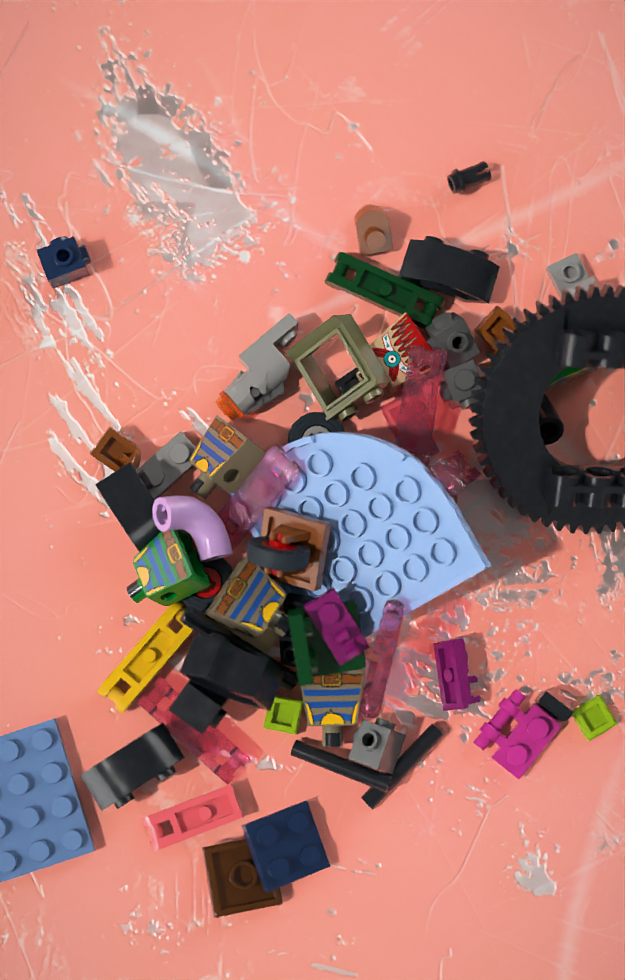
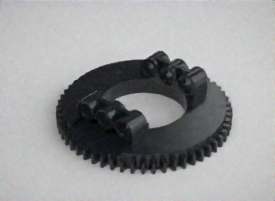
M593 283L590 284L587 294L584 288L578 285L575 288L574 296L566 289L562 290L561 300H558L553 294L548 295V306H545L539 300L536 301V313H532L527 308L523 310L526 319L524 322L514 317L512 321L515 330L512 331L505 327L502 329L506 340L494 339L492 341L498 348V351L485 352L491 363L479 364V368L485 373V376L474 377V381L481 389L472 390L470 393L479 402L469 404L471 412L478 414L469 418L471 426L477 427L470 432L472 439L478 441L472 446L476 453H482L477 457V461L481 466H486L482 471L487 478L492 477L489 481L494 489L499 488L498 494L502 499L508 497L507 502L512 508L518 506L517 510L521 515L525 516L529 513V517L533 522H537L541 518V523L547 528L553 522V526L557 531H561L566 525V528L572 534L575 533L578 526L583 534H588L591 526H593L598 534H601L604 525H607L611 532H615L618 522L625 528V457L606 466L566 464L558 460L547 450L539 428V411L543 396L553 379L567 366L576 368H596L600 366L604 368L625 369V286L618 284L614 291L613 286L604 283L600 292L599 287Z

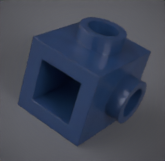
M67 236L55 238L49 242V246L36 250L52 289L90 275L86 265L92 263L87 248L85 244L79 246L74 236L70 238Z

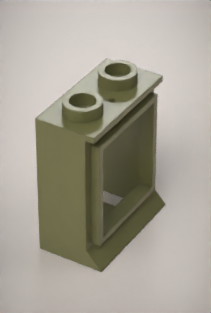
M351 314L331 316L284 352L295 362L327 416L325 418L326 421L340 418L343 422L352 418L359 412L358 406L364 402L368 404L380 398L384 394L382 389L391 383L390 378ZM336 335L341 339L364 378L339 398L335 395L312 356L315 351L331 341Z

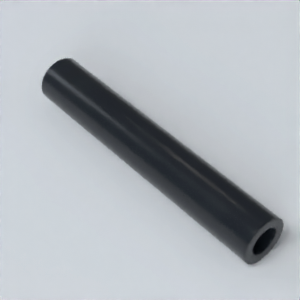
M432 723L397 759L393 774L384 773L393 777L388 792L385 793L370 787L361 796V799L373 810L435 746L444 734Z
M296 739L290 755L382 792L387 793L391 785L392 776Z

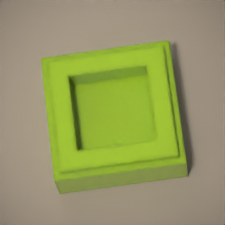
M600 694L572 709L574 713L571 716L586 741L596 738L618 724Z
M276 695L271 710L266 711L263 728L297 735L303 701Z

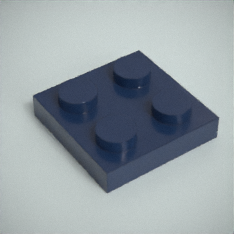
M307 800L241 825L264 892H270L331 867Z

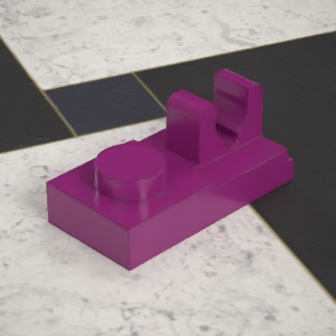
M334 587L304 605V608L340 665L370 648Z
M464 638L433 643L443 711L469 708L468 704L480 702V695L471 696L469 684L478 682V678L476 676H468V654L465 649Z

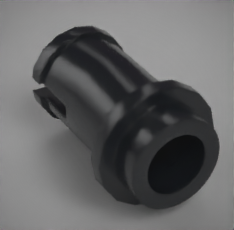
M480 161L478 164L462 170L453 169L451 174L447 175V182L452 193L464 194L468 188L491 181L490 171L479 175L476 174L488 168L487 163Z

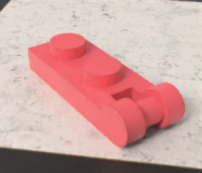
M230 784L143 817L141 820L144 829L148 828L152 840L149 843L154 852L244 816L233 786ZM170 819L174 832L165 835L161 822Z

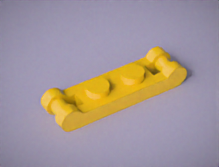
M181 601L170 605L97 689L96 692L103 698L108 697L116 704L114 708L121 714L132 705L139 694L189 636L193 634L194 630L180 621V617L185 610V605ZM174 618L183 625L177 634L168 627ZM121 679L131 686L126 693H123L116 686Z

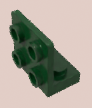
M356 600L342 601L361 631ZM303 607L287 610L299 686L313 684L312 677L366 668L364 651L340 665L306 609Z

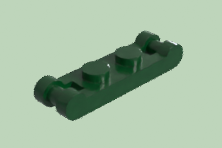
M344 252L337 253L334 259L336 265L333 271L327 274L324 281L326 285L333 289L342 290L399 317L407 312L411 320L422 329L432 324V320L437 312L441 311L446 303L443 297ZM347 270L357 272L353 281L344 278ZM417 300L426 304L423 313L414 309Z

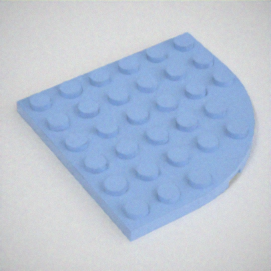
M329 432L304 437L288 443L269 454L268 458L238 490L230 494L253 537H260L264 508L269 506L332 523L321 589L311 591L281 581L278 582L286 594L290 592L317 598L334 587L342 601L356 600L361 633L364 638L492 566L456 502L437 476L406 450L374 436L353 432Z

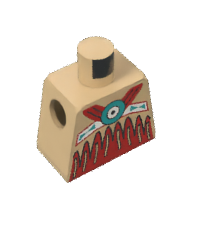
M407 312L400 316L370 344V347L391 380V383L386 386L390 393L435 375L442 366V363ZM360 371L356 373L358 380L361 382L364 379Z

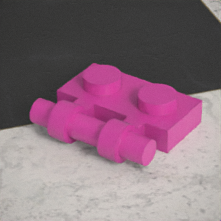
M515 689L508 699L504 697L498 704L500 709L489 723L485 721L479 728L481 733L473 743L483 751L491 741L497 744L499 747L491 758L515 778L520 779L561 725L535 704H532L526 713L522 712L518 707L526 696ZM512 717L518 723L505 738L499 731L509 718Z

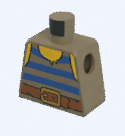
M216 415L190 457V463L201 471L190 489L204 500L209 497L217 485L230 494L235 493L268 458L269 454Z
M247 556L238 562L204 614L253 638L260 636L266 627L282 637L290 628L288 615L279 610L287 596L286 592L264 573L259 566L248 561Z
M364 669L312 677L313 684L301 686L308 726H322V747H342L343 726L357 725Z

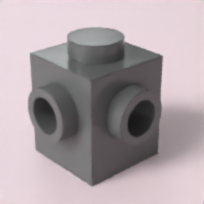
M446 312L436 316L432 320V324L424 328L429 337L426 340L435 355L439 357L440 361L449 368L458 366L480 353L464 318L454 312Z
M474 360L445 370L439 377L440 383H437L439 394L443 402L448 401L451 410L460 406L462 410L469 408V404L479 402L470 394L472 390L481 389L474 381V377H480Z
M377 717L375 723L362 719L360 726L353 735V746L348 759L393 774L406 735L394 731L396 724Z

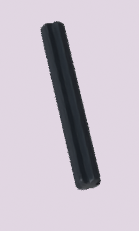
M188 606L180 617V621L200 635L209 636L210 633H217L228 638L231 645L251 654L256 652L264 653L192 606ZM274 659V664L284 672L280 686L288 691L293 690L298 683L297 673Z

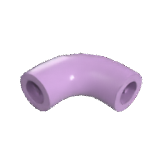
M178 495L159 497L154 501L152 514L157 528L160 531L180 529L188 532L196 543L200 562L212 561L233 555L230 539L223 521L209 505L194 497Z

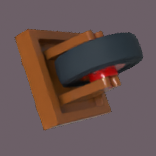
M273 506L264 508L260 537H254L248 542L247 560L259 566L271 579L311 591L320 590L332 523Z

